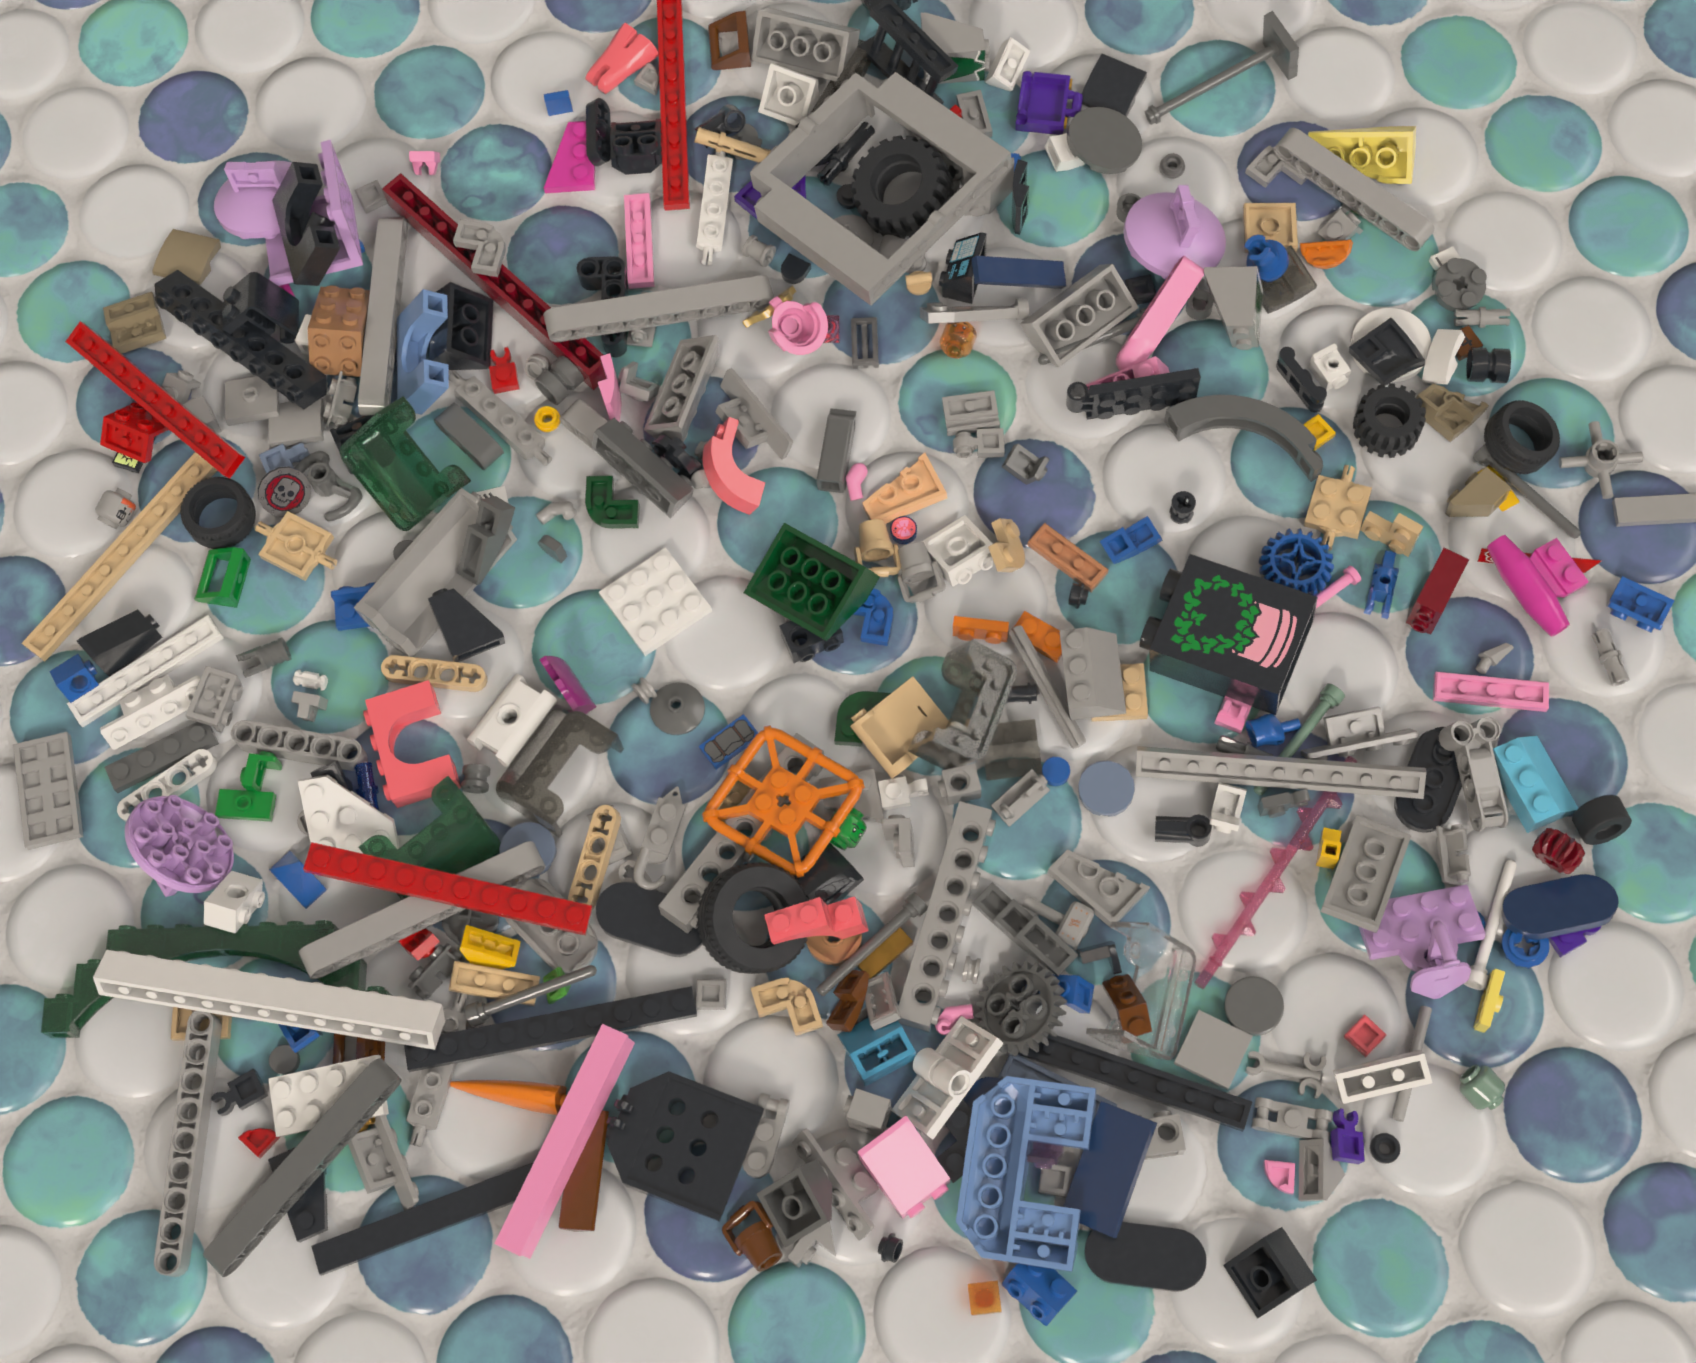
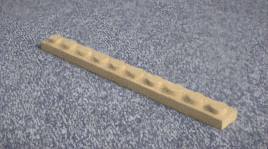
M195 452L22 644L45 662L180 513L181 503L187 491L194 484L196 485L197 482L212 477L217 470Z

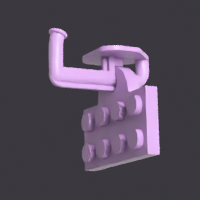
M1468 885L1391 898L1388 900L1377 933L1359 927L1370 960L1399 955L1404 965L1416 972L1411 978V991L1432 999L1443 997L1469 980L1471 973L1469 964L1457 960L1458 944L1483 940L1486 934Z

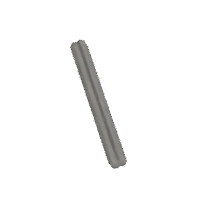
M1021 625L1013 627L1008 631V635L1071 748L1074 749L1082 746L1086 739L1076 721L1070 720L1069 709Z

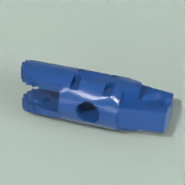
M1386 550L1382 563H1375L1364 614L1370 615L1374 609V601L1384 603L1381 610V618H1389L1395 584L1399 573V568H1394L1395 552Z

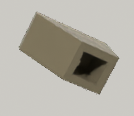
M1485 467L1479 474L1474 472L1465 482L1466 486L1461 491L1457 489L1447 499L1449 505L1445 514L1449 517H1488L1507 499L1511 486Z

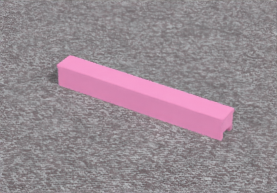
M604 1024L601 1025L494 1244L518 1256L531 1258L635 1042L628 1038V1035Z

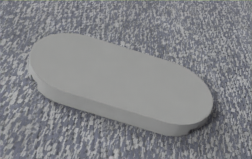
M528 879L512 887L564 899L552 885L543 879ZM505 918L514 931L553 970L561 967L565 974L589 966L597 954L598 939L590 924L585 936Z

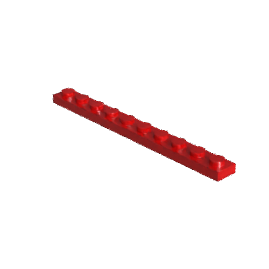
M657 0L663 203L665 211L690 209L682 0Z
M80 321L65 341L223 476L230 479L246 458L87 324Z
M311 842L303 868L306 873L585 936L593 909L592 905Z

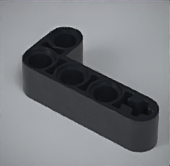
M616 256L587 257L578 262L576 269L581 286L584 289L590 291L601 290V300L628 296L627 271L625 263L621 258ZM628 331L601 335L606 354L610 353L611 357L614 358L625 354L628 347L626 344Z

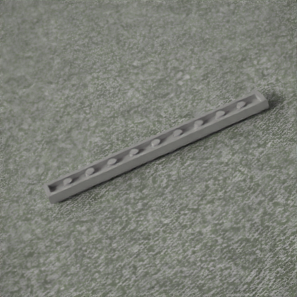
M1137 746L1135 776L1423 799L1426 768Z

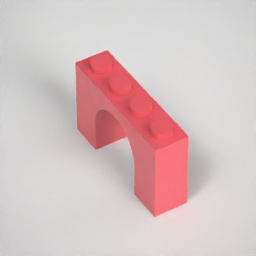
M429 680L365 700L367 710H364L363 713L367 725L372 726L374 734L370 735V740L374 751L378 750L380 759L376 760L380 775H385L387 784L383 785V790L387 801L392 800L395 806L400 808L461 788L455 763L449 754L419 764L404 763L395 757L394 745L396 738L406 726L441 714L435 689Z

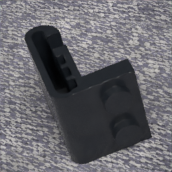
M250 272L236 285L226 289L223 294L224 304L222 312V329L231 335L246 321H249L271 335L275 332L277 324L280 326V342L285 344L295 342L299 330V300L258 272Z

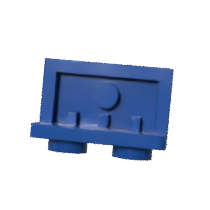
M1621 576L1606 606L1612 609L1611 615L1624 621L1629 616L1638 621L1637 627L1652 633L1654 628L1661 630L1662 624L1675 600Z
M1017 1264L1002 1282V1286L1008 1293L1030 1311L1035 1319L1045 1326L1053 1320L1077 1293V1290L1055 1269Z

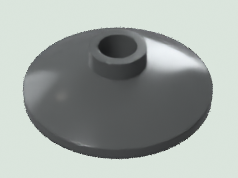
M677 682L665 685L656 692L657 697L652 698L650 704L651 718L656 727L664 733L670 735L689 733L701 723L704 717L705 703L703 697L696 688L689 684ZM674 702L681 703L678 709L671 707Z

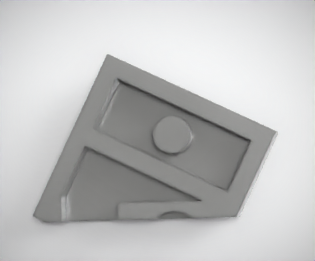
M874 768L854 772L859 779H863L865 788L862 790L860 798L853 808L860 811L864 815L863 817L875 819V822L881 823L884 815ZM838 776L819 779L821 788L847 783V781ZM848 794L823 799L824 808L836 811Z

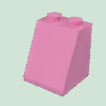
M904 1116L858 1151L861 1163L902 1219L907 1215L910 1218L915 1217L925 1208L924 1202L931 1197L937 1200L949 1190L947 1187L950 1183L949 1176L907 1116Z

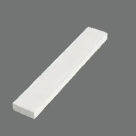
M206 615L99 683V686L74 702H68L67 705L78 723L85 727L120 704L119 701L125 698L127 694L146 687L157 678H162L224 639L210 616Z

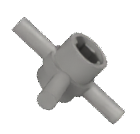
M1593 421L1588 424L1592 446L1587 450L1585 456L1560 457L1559 467H1584L1590 476L1599 478L1602 498L1609 499L1614 496L1610 473L1614 471L1617 464L1643 462V453H1619L1620 450L1614 442L1602 438L1600 423Z

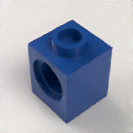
M79 654L74 655L50 671L56 686L70 703L99 686L94 676L98 673L95 666L90 660L84 661Z

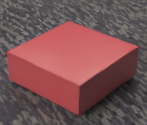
M1364 1014L1344 1035V1038L1366 1058L1387 1035Z

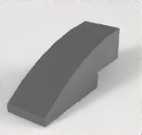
M497 496L481 499L476 524L468 525L457 574L476 585L482 583L504 543L515 511L514 506Z

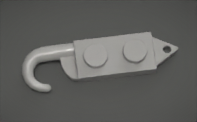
M678 786L663 798H658L634 866L633 877L635 882L646 890L657 889L666 880V876L662 875L656 882H649L644 878V872L647 863L660 864L669 857L686 806L682 804Z

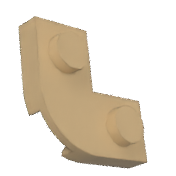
M999 518L991 523L998 542L988 546L998 572H1014L1025 564V553L1019 538L1020 531L1012 519Z
M781 978L750 988L759 1017L787 1009L796 1036L823 1027L813 993L801 982L790 980L789 978Z

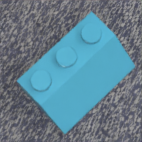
M1538 736L1518 737L1493 748L1502 789L1527 833L1569 816L1578 809Z

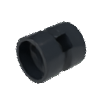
M1471 347L1469 349L1466 362V378L1468 382L1483 383L1486 379H1489L1490 383L1506 384L1508 382L1511 370L1510 349L1494 348L1491 352H1488L1487 348Z

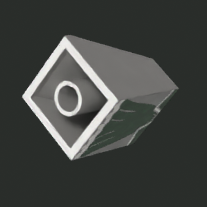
M921 13V29L958 65L956 73L939 84L985 80V70H989L990 49L989 39H984L983 29L930 13ZM924 70V79L927 84L930 75Z
M1204 267V275L1210 294L1232 347L1240 350L1259 347L1263 287L1258 267Z

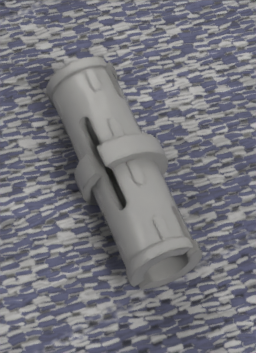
M1479 307L1478 310L1455 309L1454 316L1465 317L1454 318V326L1478 325L1479 328H1485V325L1509 326L1510 319L1499 318L1500 316H1510L1509 308L1486 309V307Z
M1605 628L1593 633L1591 636L1600 654L1599 661L1602 665L1604 664L1612 686H1619L1628 682L1630 679L1622 664L1621 651H1617L1610 630Z

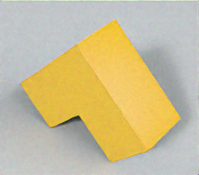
M1323 828L1316 866L1334 869L1339 860L1342 831Z

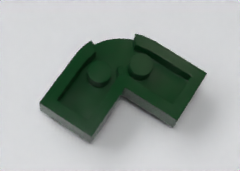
M586 476L585 505L593 522L609 529L639 528V500H613V476Z
M860 691L848 696L841 703L837 712L835 745L862 747L863 742L850 727L854 723L851 718L863 708L867 712L870 711L891 693Z

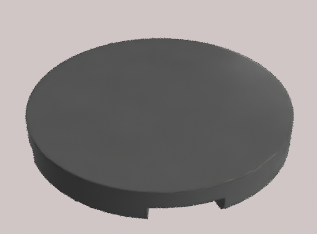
M1091 107L1080 111L1072 119L1067 130V143L1073 156H1077L1084 163L1091 166V170L1099 173L1118 174L1125 172L1127 168L1131 167L1138 160L1142 150V138L1134 123L1125 115L1109 108Z

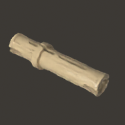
M698 127L694 143L715 148L716 152L721 153V151L758 163L763 161L771 152L770 149L768 150L728 137L724 132L719 134Z

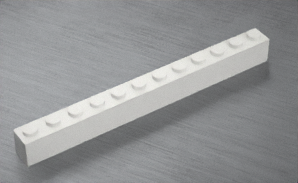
M106 950L93 976L99 995L434 1050L445 1023L443 1005L431 1000L421 1001L409 999L405 996L384 995L375 991L365 992L353 990L349 987L328 986L319 982L310 983L297 981L293 978L273 977L264 973L254 974L237 969L217 968L208 964L198 965L186 963L182 960L161 959L152 955L130 954L126 951Z

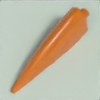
M464 1080L450 1082V1086L485 1099L552 1115H558L567 1096L565 1095L567 1089L565 1086L514 1080Z

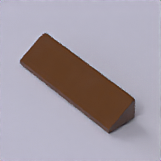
M602 1110L563 1190L559 1218L560 1229L573 1232L595 1230L608 1125L606 1122L609 1117V1111Z

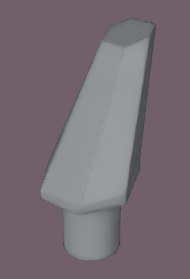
M1504 643L1479 653L1478 656L1481 660L1475 669L1481 674H1486L1490 666L1497 665L1514 647Z

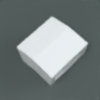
M1067 133L1049 136L1044 147L1056 172L1071 170L1085 164L1071 153L1067 143Z

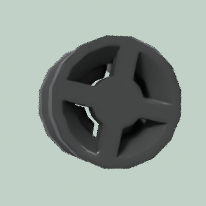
M481 764L464 765L462 773L465 777L461 782V790L476 794L488 792L489 784L487 783V777L490 775V767Z

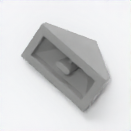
M1327 1139L1299 1140V1201L1327 1200L1343 1179L1345 1173L1339 1161L1333 1160L1332 1147Z

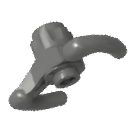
M317 451L302 459L295 468L304 473L311 466L308 470L307 479L318 495L329 497L337 494L349 498L348 502L342 507L329 511L324 516L327 521L337 520L352 512L362 500L363 495L359 488L341 481L333 469L330 468V458L327 453Z

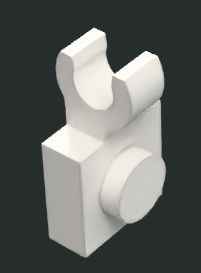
M906 776L878 781L883 811L911 806L910 798L929 795L926 779L915 780L907 784Z

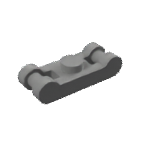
M1257 1097L1255 1099L1254 1107L1257 1108L1256 1118L1252 1119L1251 1128L1305 1140L1324 1138L1329 1142L1328 1122H1332L1333 1112L1277 1102L1267 1098ZM1269 1111L1277 1113L1276 1122L1268 1120ZM1308 1119L1316 1120L1315 1130L1307 1129Z

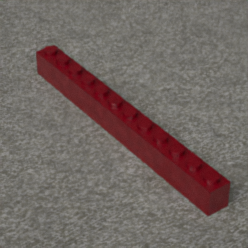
M400 173L382 188L388 205L402 218H406V221L551 353L557 358L561 355L568 358L583 375V382L593 391L599 386V381L607 379L600 358L603 354L586 338L562 342H553L549 339L543 314L548 309H551V307L503 264L501 265L498 277L473 273L471 266L476 250L455 247L453 242L458 224L403 174Z

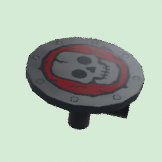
M289 466L278 467L269 471L261 479L258 487V499L262 507L271 515L284 517L287 511L294 515L301 512L308 505L311 497V484L307 476L299 469Z

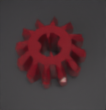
M1546 828L1538 835L1532 847L1536 858L1540 859L1543 864L1557 870L1559 873L1565 874L1574 872L1582 863L1585 855L1582 845L1577 843L1575 838H1571L1567 833L1564 834L1558 829Z

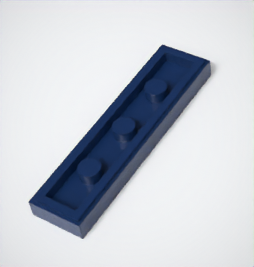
M975 256L972 258L975 284L1053 289L1066 287L1063 261Z

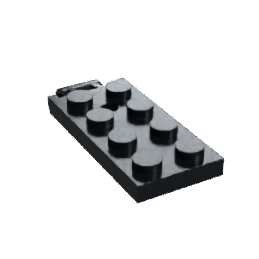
M1199 368L1091 385L1089 390L1084 383L1074 382L1067 389L1066 406L1073 413L1086 412L1087 420L1095 418L1104 420L1120 414L1134 415L1140 411L1150 409L1159 411L1165 407L1197 398L1201 379Z

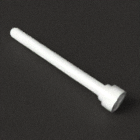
M1507 860L1505 862L1485 927V938L1481 940L1474 965L1470 966L1469 980L1464 983V985L1476 990H1485L1489 980L1486 965L1502 916L1503 902L1509 893L1517 867L1514 860Z

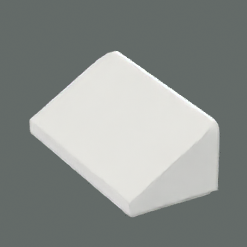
M1011 37L1001 44L985 79V83L1011 92L1030 50Z

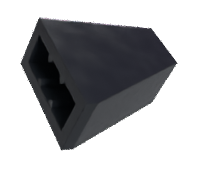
M446 588L434 592L432 597L428 598L429 605L453 662L463 661L505 644L502 631L454 588L450 590Z
M137 609L79 638L77 642L90 658L110 677L132 663L163 637L156 630L160 625L150 614L145 617Z

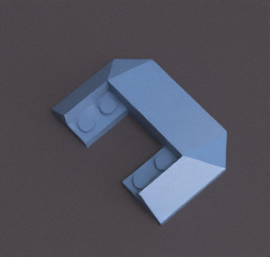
M1006 1076L990 1091L973 1101L956 1223L981 1258L1073 1271L1079 1245L1077 1237L1081 1210L1024 1201L1032 1142L1089 1150L1092 1123L1095 1119L1096 1088Z

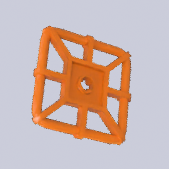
M771 725L764 726V730H761L753 738L736 764H732L727 770L729 774L709 800L705 812L702 813L703 821L708 823L715 831L745 848L744 851L749 855L755 854L768 863L781 867L784 871L787 870L790 875H796L797 878L804 877V873H807L814 866L831 839L837 837L841 831L839 827L859 800L862 790L865 788L864 781L859 779L854 772L823 755L822 750L819 748H811L788 733L777 728H771ZM774 739L807 758L797 775L779 765ZM767 741L772 769L761 783L746 774L744 770L764 742ZM815 764H818L847 781V783L818 789L806 782L805 779ZM737 780L755 790L747 804L717 810ZM848 794L830 822L812 813L820 799ZM788 796L791 804L789 806L784 804L782 807H779L778 798ZM750 815L763 824L754 837L749 838L721 820ZM805 821L823 832L801 862L795 836ZM771 828L788 838L793 863L761 845V842Z

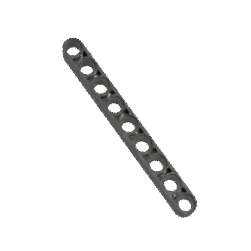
M378 1058L365 1068L205 1249L203 1257L222 1277H227L243 1263L400 1085L402 1079L383 1059Z

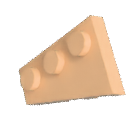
M924 452L918 457V461L914 465L903 469L899 477L890 484L886 483L862 504L869 520L880 519L886 524L947 499V492Z

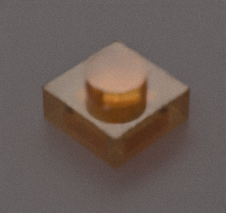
M998 1280L968 1284L971 1316L1002 1313Z

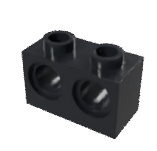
M793 621L779 625L782 639L793 663L798 661L807 662L813 659L815 654L822 651H833L840 644L844 643L841 628L826 641ZM798 638L807 640L803 645L794 644V641Z

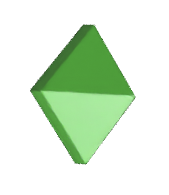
M557 967L545 975L543 981H549L565 975L561 967ZM571 985L547 993L548 1003L553 1004L567 995Z

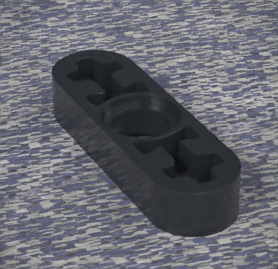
M597 98L586 105V152L590 162L597 167L611 160L610 109L602 98Z

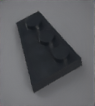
M295 1147L268 1159L272 1173ZM327 1169L321 1173L287 1212L297 1242L301 1243L328 1230L327 1194L325 1190V1174H327Z

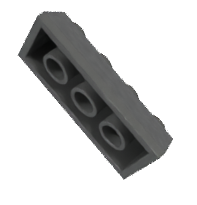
M613 418L597 428L593 434L591 448L670 519L692 497L694 489L692 488L691 481L681 474L679 476L672 470L673 466L664 457L659 458L652 452L653 448L644 439L639 440L632 434L633 430L624 421L619 422Z

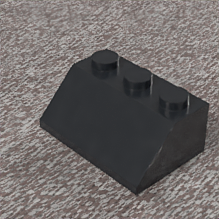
M449 282L436 291L437 293L447 295L448 318L434 332L430 339L429 360L448 364L449 370L489 369L494 300Z

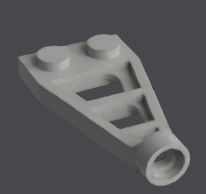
M1027 298L1016 299L1015 303L1011 306L947 307V305H943L941 302L927 303V307L920 308V318L927 323H955L1014 318L1016 320H1025L1029 317V302Z

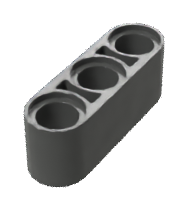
M452 403L434 419L439 429L482 470L487 469L504 454L501 446L456 403Z

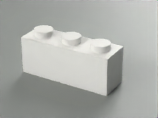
M1421 1050L1333 1070L1340 1100L1343 1104L1432 1083L1426 1057Z

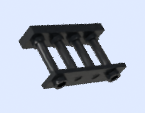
M884 0L873 7L870 12V16L879 24L876 35L860 44L858 49L887 78L896 72L943 105L944 101L935 93L936 88L940 82L956 73L958 65L893 0ZM887 33L896 41L893 51L884 43ZM904 50L913 58L910 67L901 60ZM921 67L930 75L927 84L918 76Z

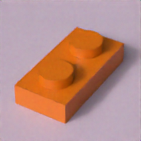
M1024 611L1015 626L1021 625L1037 652L1058 663L1062 656L1060 630Z
M954 616L953 636H957L961 640L983 639L991 644H999L1008 640L1009 622Z

